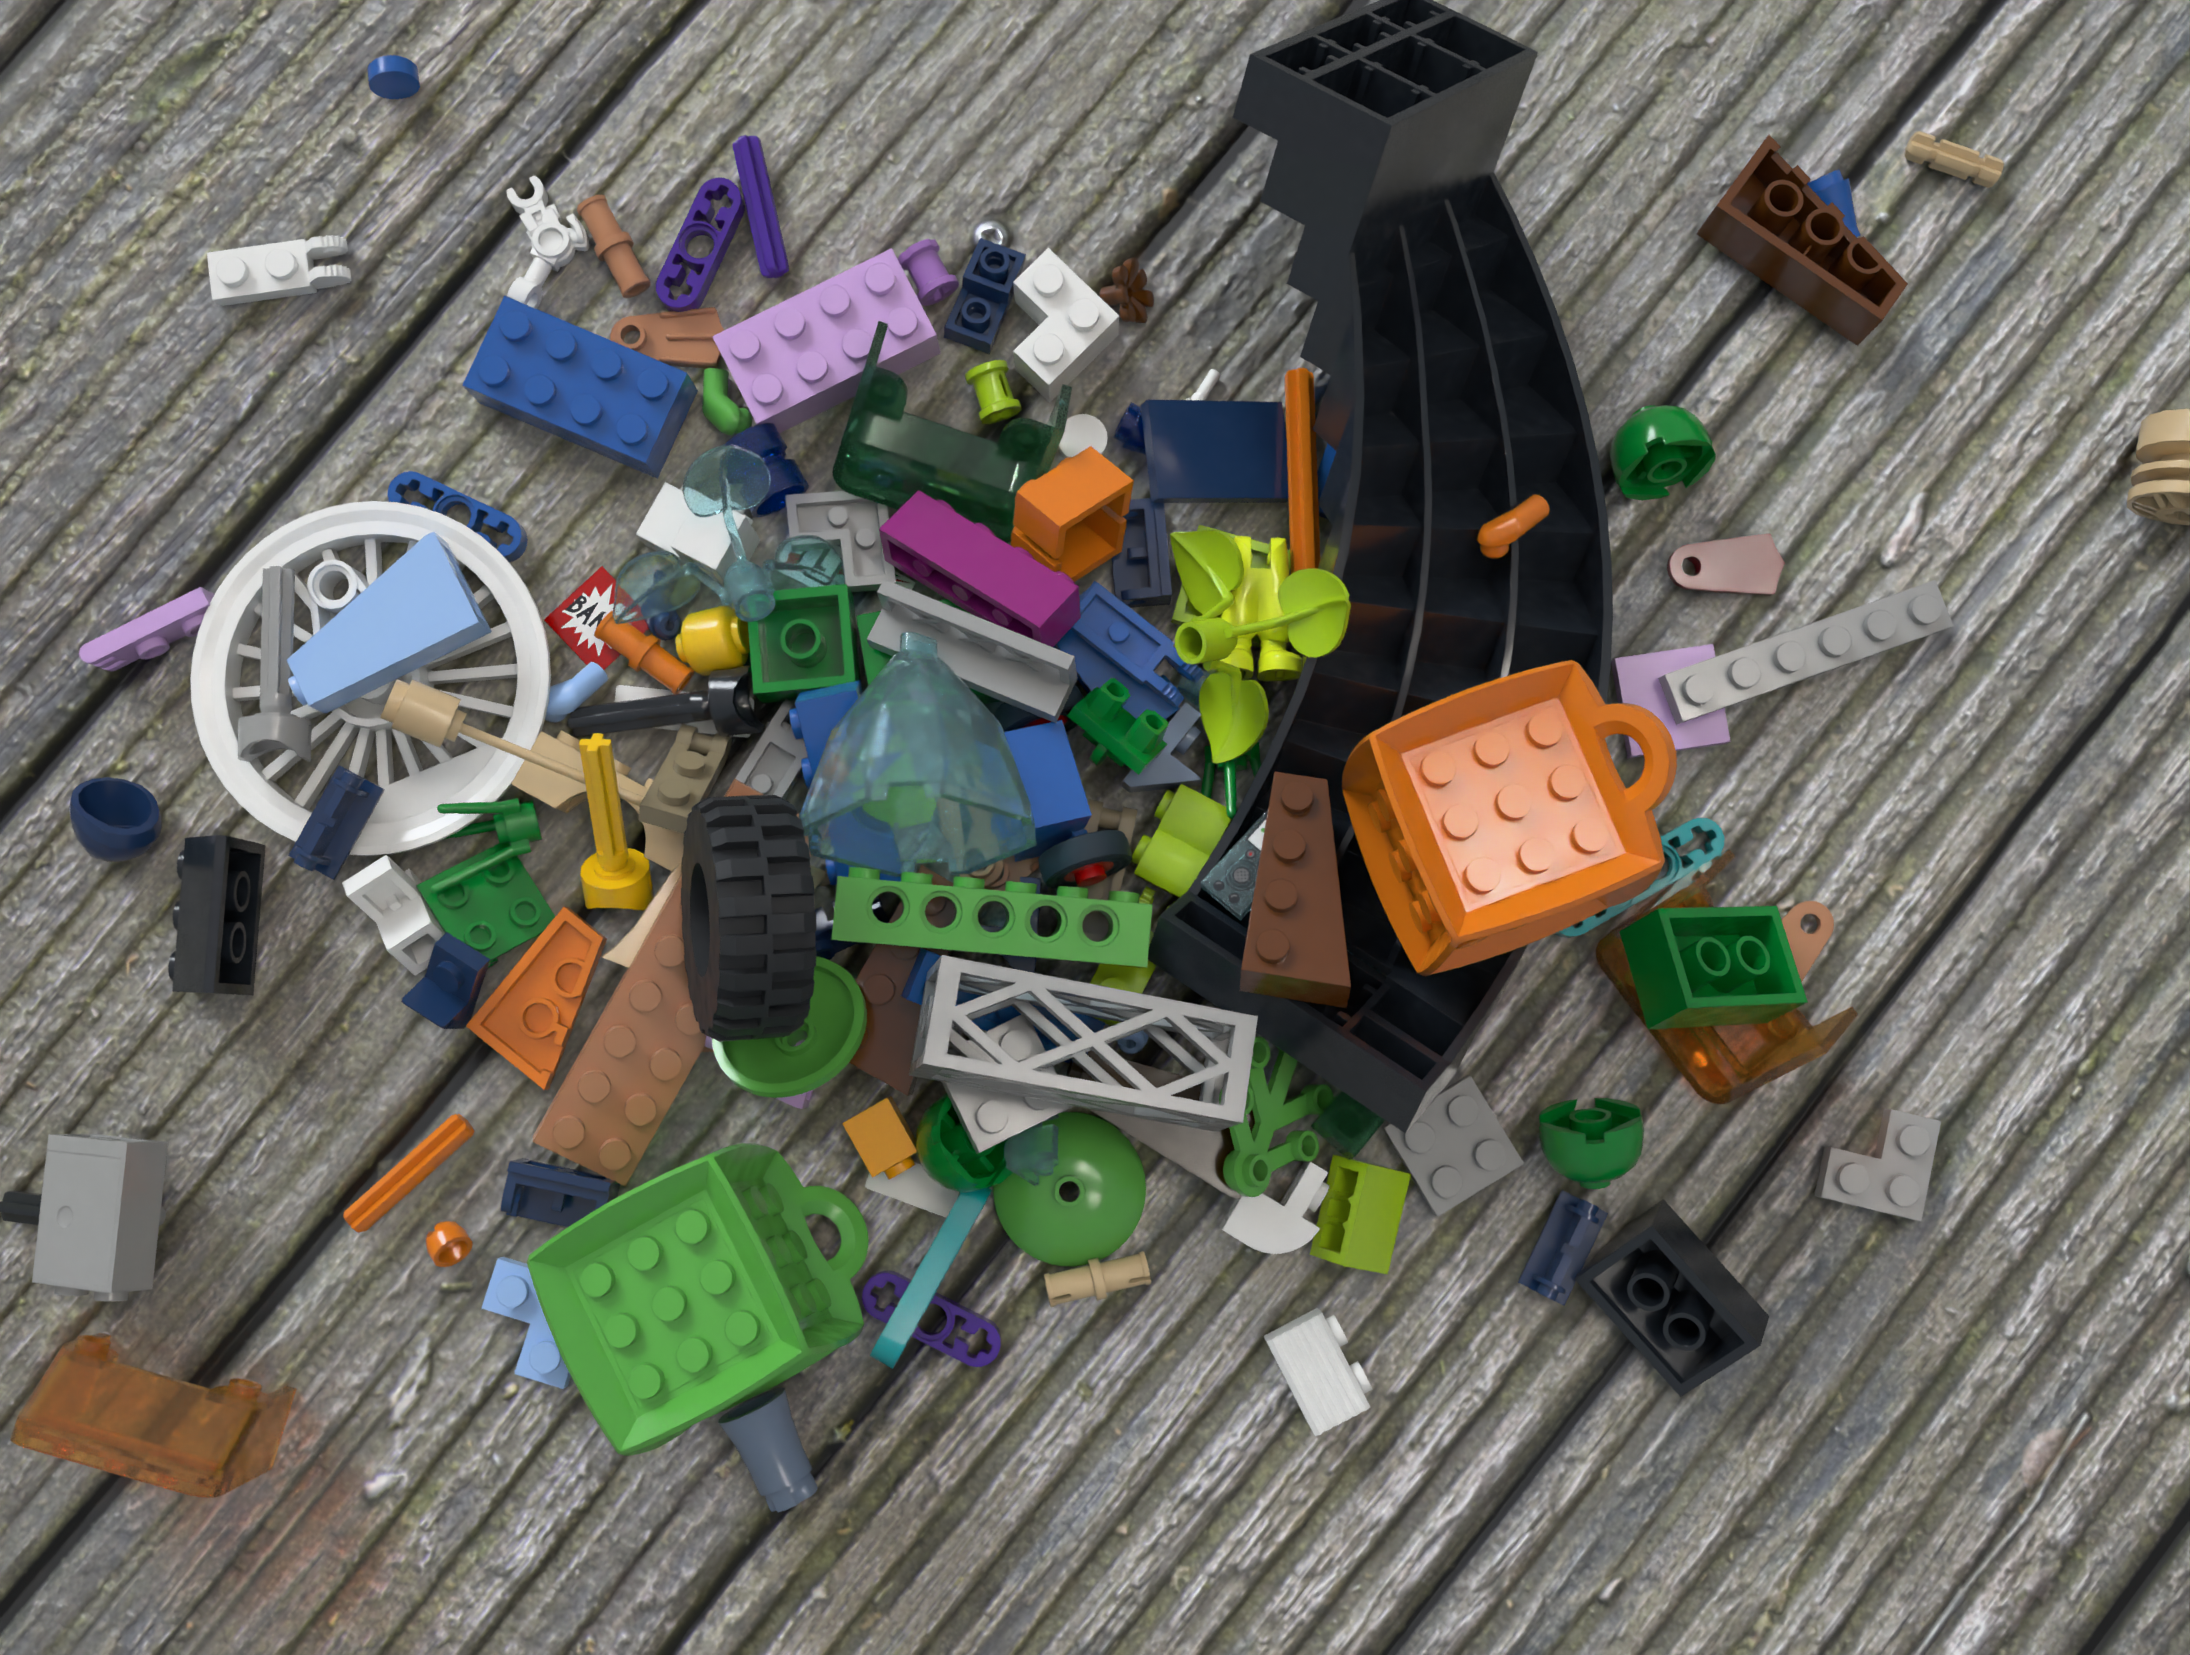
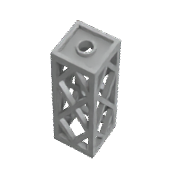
M942 955L927 972L909 1076L1216 1132L1243 1123L1258 1016ZM958 991L982 995L955 1006ZM1012 1005L1050 1039L1057 1048L1017 1062L973 1023L972 1020ZM1032 1005L1045 1007L1079 1039L1071 1041ZM1073 1013L1121 1023L1094 1033ZM952 1028H959L997 1063L989 1062ZM1144 1031L1190 1072L1191 1075L1156 1088L1108 1044ZM1165 1031L1181 1033L1205 1055L1204 1066ZM950 1044L963 1057L947 1054L948 1045ZM1093 1050L1135 1089L1120 1085L1086 1053ZM1072 1059L1095 1081L1041 1072V1070ZM1201 1084L1199 1101L1171 1096ZM1222 1089L1221 1102L1219 1104V1094Z

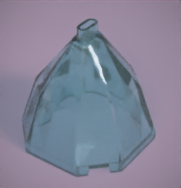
M916 632L902 633L900 635V652L890 659L831 730L799 815V819H801L804 827V836H808L811 855L859 868L881 870L880 873L894 877H901L902 872L915 873L917 863L948 862L950 874L953 875L970 874L1036 846V828L1031 804L1001 723L950 666L937 656V640Z

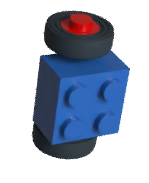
M1076 686L1073 687L1057 723L1008 703H1002L994 714L997 730L1001 738L996 751L992 753L989 768L984 772L987 794L991 801L997 800L1002 817L998 818V829L1004 847H1011L1015 862L1039 857V869L1044 883L1047 887L1056 889L1057 886L1086 887L1097 884L1124 869L1132 861V851L1128 839L1122 831L1105 830L1088 833L1084 829L1092 814L1066 732L1078 726L1068 717L1074 705L1083 699L1079 688Z

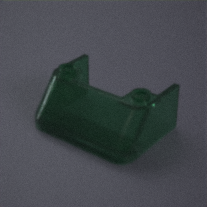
M878 321L833 466L832 473L836 484L843 491L851 495L897 510L919 490L934 500L945 501L959 515L974 524L981 523L985 525L997 538L1010 543L1011 533L1015 527L1013 519L1016 493L1027 481L1036 480L1049 472L1065 432L1072 387L1062 384L1047 424L1029 418L1014 419L1004 426L998 443L904 412L908 397V389L905 382L896 373L876 366L888 327L887 323Z

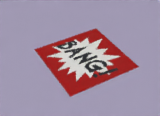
M603 566L544 619L586 665L594 662L603 670L621 655L604 641L594 636L596 628L609 612H616L619 617L643 634L649 629L640 613L639 604Z

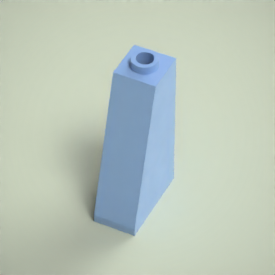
M435 532L424 536L286 660L294 675L288 678L289 685L295 697L303 706L308 704V706L326 714L492 632L448 543Z

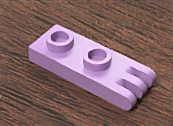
M199 587L84 644L80 648L79 656L82 661L107 671H116L138 659H151L160 656L169 650L170 643L184 636H197L205 612L215 594Z

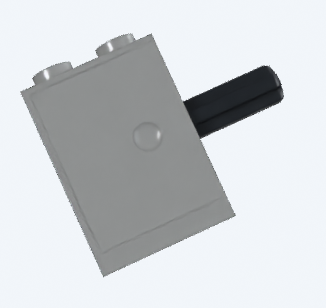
M48 1134L42 1194L11 1190L5 1192L3 1200L0 1201V1212L3 1221L38 1225L32 1283L54 1285V1294L63 1296L88 1295L89 1291H94V1300L126 1301L131 1291L152 1289L159 1226L164 1223L166 1218V1212L161 1203L168 1142L98 1134Z

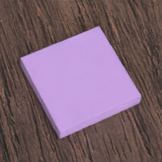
M1713 644L1619 657L1611 661L1618 703L1635 704L1656 715L1668 729L1676 751L1722 745L1731 742L1725 708L1676 725L1658 679L1665 674L1714 658ZM1624 735L1627 758L1644 756L1639 744L1633 738Z

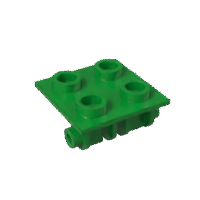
M509 842L498 843L416 885V888L445 933L448 932L489 958L488 968L499 961L497 957L540 935L555 918L554 913L518 856H514L438 894L432 893L431 887L448 876L510 846Z

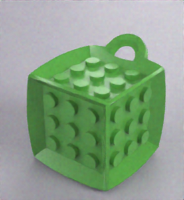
M741 1143L719 1149L675 1168L611 1200L561 1231L532 1252L528 1257L527 1265L547 1324L580 1394L618 1454L630 1456L661 1447L681 1435L692 1425L769 1390L813 1365L839 1347L845 1346L856 1339L863 1330L864 1321L850 1279L857 1274L866 1259L869 1240L863 1216L849 1198L829 1187H803L792 1168L777 1150L760 1144ZM812 1214L824 1215L837 1226L840 1232L841 1244L838 1253L832 1259L826 1261L808 1228L805 1220L806 1216Z

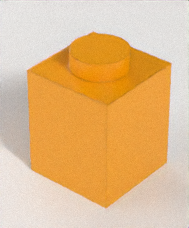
M892 1096L881 1100L842 1123L872 1178L884 1171L888 1180L916 1165L911 1155L917 1152L915 1146L916 1139Z

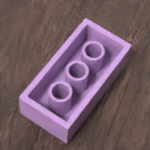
M892 248L712 336L765 440L941 354L937 334Z

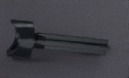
M751 665L733 669L713 670L709 678L708 691L582 706L571 712V718L568 719L569 729H573L575 738L592 736L594 733L608 734L708 721L711 719L721 737L761 733L765 725L759 721L753 712L750 702Z

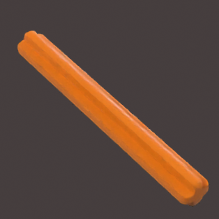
M1307 368L1289 370L1285 374L1291 574L1302 569H1318L1320 563L1316 432L1313 430L1315 424L1314 375Z

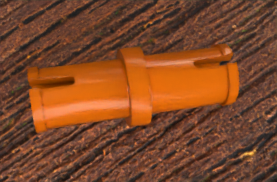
M614 611L609 612L596 628L594 636L629 660V667L636 672L645 671L670 689L673 694H679L694 675L695 671L691 667L685 665L660 646V639L653 634L649 636L644 635L619 617Z

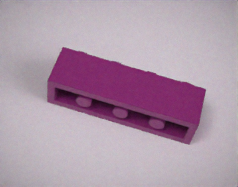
M918 490L879 528L886 562L974 616L1051 647H1054L1081 618L1079 586L1068 575L1060 571H1052L1037 562L1025 549L1012 547L997 538L985 525L981 523L974 524L959 515L943 500H934Z

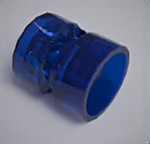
M774 423L758 424L740 432L728 440L718 453L732 480L742 481L739 492L753 517H763L782 510L786 507L785 495L804 494L809 488L795 460L785 459L787 446Z

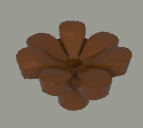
M1133 257L1124 261L1123 265L1113 269L1112 278L1115 285L1102 287L1100 298L1109 306L1120 305V318L1123 322L1146 323L1148 316L1145 307H1153L1154 295L1150 290H1143V287L1147 284V275L1143 268L1139 269L1138 259Z

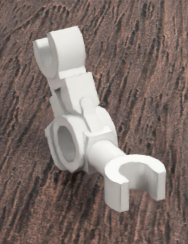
M532 176L529 179L535 192L531 198L526 200L520 199L512 187L507 189L508 199L515 211L521 214L519 217L528 230L526 233L531 239L532 250L530 254L533 258V262L525 276L518 277L512 283L507 297L538 309L542 299V286L551 270L558 272L560 267L569 264L574 257L575 250L587 251L589 249V240L583 225L574 214L566 216L571 226L570 228L561 225L560 220L562 219L555 204L546 207L548 194L542 182L536 176Z

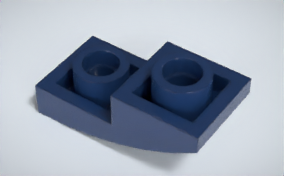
M982 238L979 239L963 275L962 289L944 327V338L990 354L1014 294L1013 281L1021 275L1026 254Z

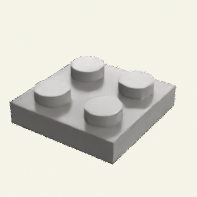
M1022 1014L985 1032L1017 1062L1046 1052L1033 1024ZM971 1039L967 1041L989 1062L997 1063ZM954 1048L947 1051V1054L963 1057ZM1053 1066L1041 1070V1072L1056 1074ZM942 1082L976 1154L1072 1107V1105Z
M1470 1075L1463 1077L1442 1090L1406 1134L1390 1123L1381 1127L1408 1173L1411 1174V1178L1431 1211L1437 1217L1524 1164Z

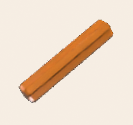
M460 1114L451 1115L346 1209L343 1214L345 1221L358 1233L367 1231L473 1136L475 1131L472 1125Z

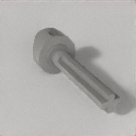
M281 566L263 568L259 706L261 713L239 718L238 759L251 762L262 754L280 749L293 750L300 758L308 762L311 761L312 722L311 720L290 714L292 710V690L288 678L292 677L293 673L286 660L293 654L294 569H283Z

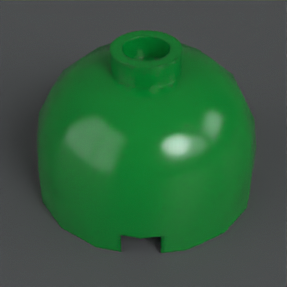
M1649 405L1635 411L1616 432L1610 449L1613 476L1623 495L1627 498L1641 501L1669 496L1668 490L1664 487L1675 485L1680 481L1683 482L1685 488L1693 485L1710 470L1716 460L1711 437L1703 423L1685 408L1670 405Z
M947 1093L925 1110L916 1130L915 1146L922 1167L928 1176L940 1186L957 1192H973L1002 1183L1013 1173L1019 1159L1020 1146L1014 1148L1013 1136L976 1154Z
M1594 1098L1595 1108L1575 1110L1577 1099L1550 1105L1539 1114V1139L1543 1154L1556 1172L1572 1181L1579 1182L1581 1187L1587 1189L1608 1187L1612 1180L1622 1177L1635 1167L1641 1155L1644 1140V1122L1638 1106L1623 1100Z

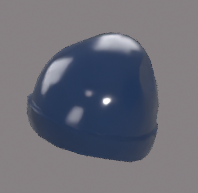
M105 777L83 782L72 792L69 806L72 828L77 840L91 857L106 862L131 860L147 852L160 836L162 816L157 801L152 793L142 785L125 779Z

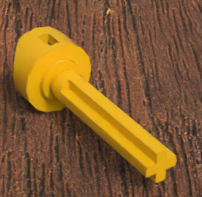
M594 733L591 739H581L579 741L596 853L584 861L580 871L585 906L587 909L623 908L644 911L654 898L649 860L644 857L643 853L627 848L611 739H604V734Z

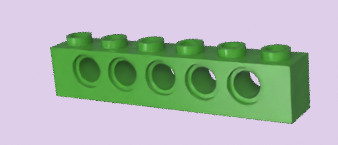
M849 867L848 877L837 876L831 940L1147 967L1153 904L1139 903L1140 893L1109 891L1108 900L1088 899L1087 888L1057 886V896L1036 894L1037 884L1006 881L1005 891L984 889L985 879L954 877L953 886L932 885V874L902 872L901 882L880 880L881 870ZM884 892L896 894L903 904L901 916L892 923L881 922L873 914V901L876 896ZM935 897H944L954 906V918L946 927H935L926 918V906ZM989 901L1000 904L1006 912L1005 924L996 932L984 930L978 921L980 908ZM1041 906L1049 907L1057 916L1055 931L1046 937L1037 935L1032 930L1030 924L1032 913ZM1092 911L1101 912L1108 921L1107 934L1098 941H1092L1087 938L1082 928L1085 916Z

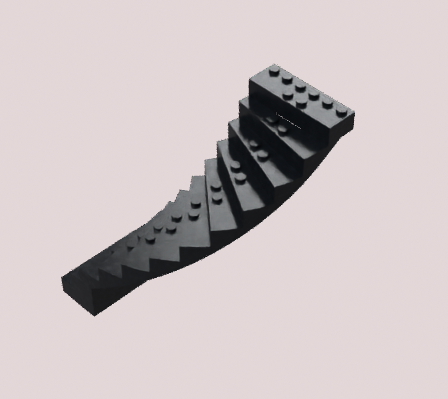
M1379 0L1251 53L1249 56L1233 118L1278 141L1260 202L1305 225L1287 284L1318 301L1300 357L1331 375L1313 430L1336 450L1318 503L1333 526L1318 569L1334 574L1343 582L1349 593L1351 609L1345 636L1333 652L1316 658L1303 655L1302 672L1294 694L1260 769L1232 822L1189 890L1160 915L1148 953V960L1220 1009L1258 1016L1257 1034L1405 1134L1455 1076L1475 1034L1495 1009L1528 945L1476 963L1428 976H1423L1416 972L1378 897L1351 823L1342 790V776L1348 757L1356 745L1368 734L1422 707L1474 686L1529 669L1573 660L1581 665L1606 704L1611 668L1613 626L1612 561L1607 509L1599 459L1587 406L1557 310L1519 220L1494 173L1538 52L1433 0ZM1534 494L1543 497L1547 501L1550 509L1548 516L1519 539L1509 544V550L1504 556L1492 559L1482 554L1480 550L1481 544L1477 541L1479 530L1485 523L1514 509ZM1274 772L1321 778L1328 781L1351 983L1347 1008L1240 991L1241 967L1255 885L1246 891H1236L1227 884L1225 872L1232 862L1240 859L1252 862L1258 870L1257 862L1260 860L1261 852L1245 839L1267 817ZM1248 849H1254L1256 856L1253 859H1248L1245 856V852ZM1237 861L1228 868L1226 877L1228 883L1233 888L1244 890L1250 888L1255 883L1257 872L1251 863ZM1239 863H1244V864H1240V865L1235 866V867L1231 870V868H1232L1234 865L1239 864ZM1238 867H1246L1251 873L1250 880L1245 884H1238L1233 880V871ZM1217 880L1224 882L1225 886L1221 891H1217L1213 887L1214 882ZM1237 893L1240 896L1239 902L1231 903L1228 899L1229 895Z

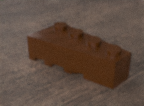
M1768 135L1696 234L1858 346L1883 321L1908 283L1864 236L1857 238L1846 227L1842 220L1845 215L1833 202L1827 206L1808 186L1811 179L1798 165L1792 169L1778 153L1781 146Z
M1274 772L1241 967L1240 991L1347 1008L1351 983L1327 779Z
M921 865L917 872L932 874V885L953 886V882ZM935 897L928 902L925 915L931 925L942 928L952 922L955 910L953 904L948 899ZM902 901L888 923L896 921L901 916L903 911ZM876 944L855 980L865 999L867 1023L862 1042L849 1063L903 1094L910 1096L913 1095L918 1078L909 1076L921 1005L903 998L901 994L921 947ZM923 948L940 956L952 957L954 951Z

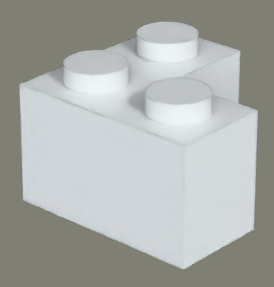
M1047 248L1013 281L1015 303L1039 325L1013 351L1015 370L1050 403L1119 335V315L1056 254Z
M666 482L664 483L636 533L647 547L730 591H733L760 542V538L751 526L753 520L743 514L746 509L742 505L722 494H718L714 500L683 483L680 489Z

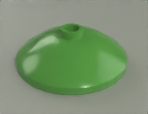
M816 956V967L814 968L815 983L813 996L810 999V1011L808 1017L804 1019V1025L789 1036L722 1042L712 1038L714 1055L725 1075L741 1089L758 1096L771 1098L803 1094L823 1085L836 1076L857 1052L867 1023L865 999L851 974L837 963ZM805 1040L800 1045L795 1046L797 1042Z
M1060 1112L1013 1137L1014 1148L1020 1146L1019 1159L1013 1173L1002 1183L993 1186V1195L999 1220L1006 1233L1019 1248L1045 1263L1058 1266H1082L1088 1264L1090 1259L1098 1258L1101 1260L1109 1256L1128 1240L1138 1225L1143 1212L1146 1197V1181L1140 1158L1133 1145L1121 1131L1107 1121L1090 1114ZM1067 1181L1076 1183L1080 1190L1078 1197L1072 1201L1063 1199L1059 1193L1060 1186Z

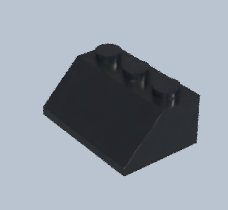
M224 835L185 838L184 850L180 852L177 860V873L182 880L180 900L176 902L173 910V925L177 930L176 951L171 954L168 964L169 977L173 981L172 992L254 995L266 845Z
M1664 1199L1624 1226L1575 1277L1578 1284L1680 1397L1761 1346L1769 1320V1315Z

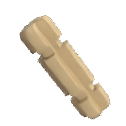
M1921 131L1915 132L1907 143L1904 157L1907 160L1921 165L1924 160L1928 161L1929 168L1964 180L1971 176L1973 177V183L1987 188L1997 183L2003 171L2004 162L1999 158L1985 154L1984 158H1980L1979 151L1941 139L1940 143L1934 142L1935 136Z

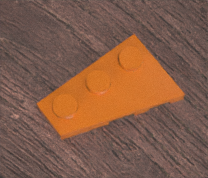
M564 906L468 1022L466 1027L543 1090H549L607 938L569 907Z

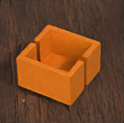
M1092 446L1074 457L1065 458L1056 468L1036 480L1027 481L1017 491L1013 519L1015 527L1011 533V546L1025 549L1037 562L1054 572L1060 571L1065 573L1076 582L1122 552L1127 520L1123 516L1129 512L1134 480Z

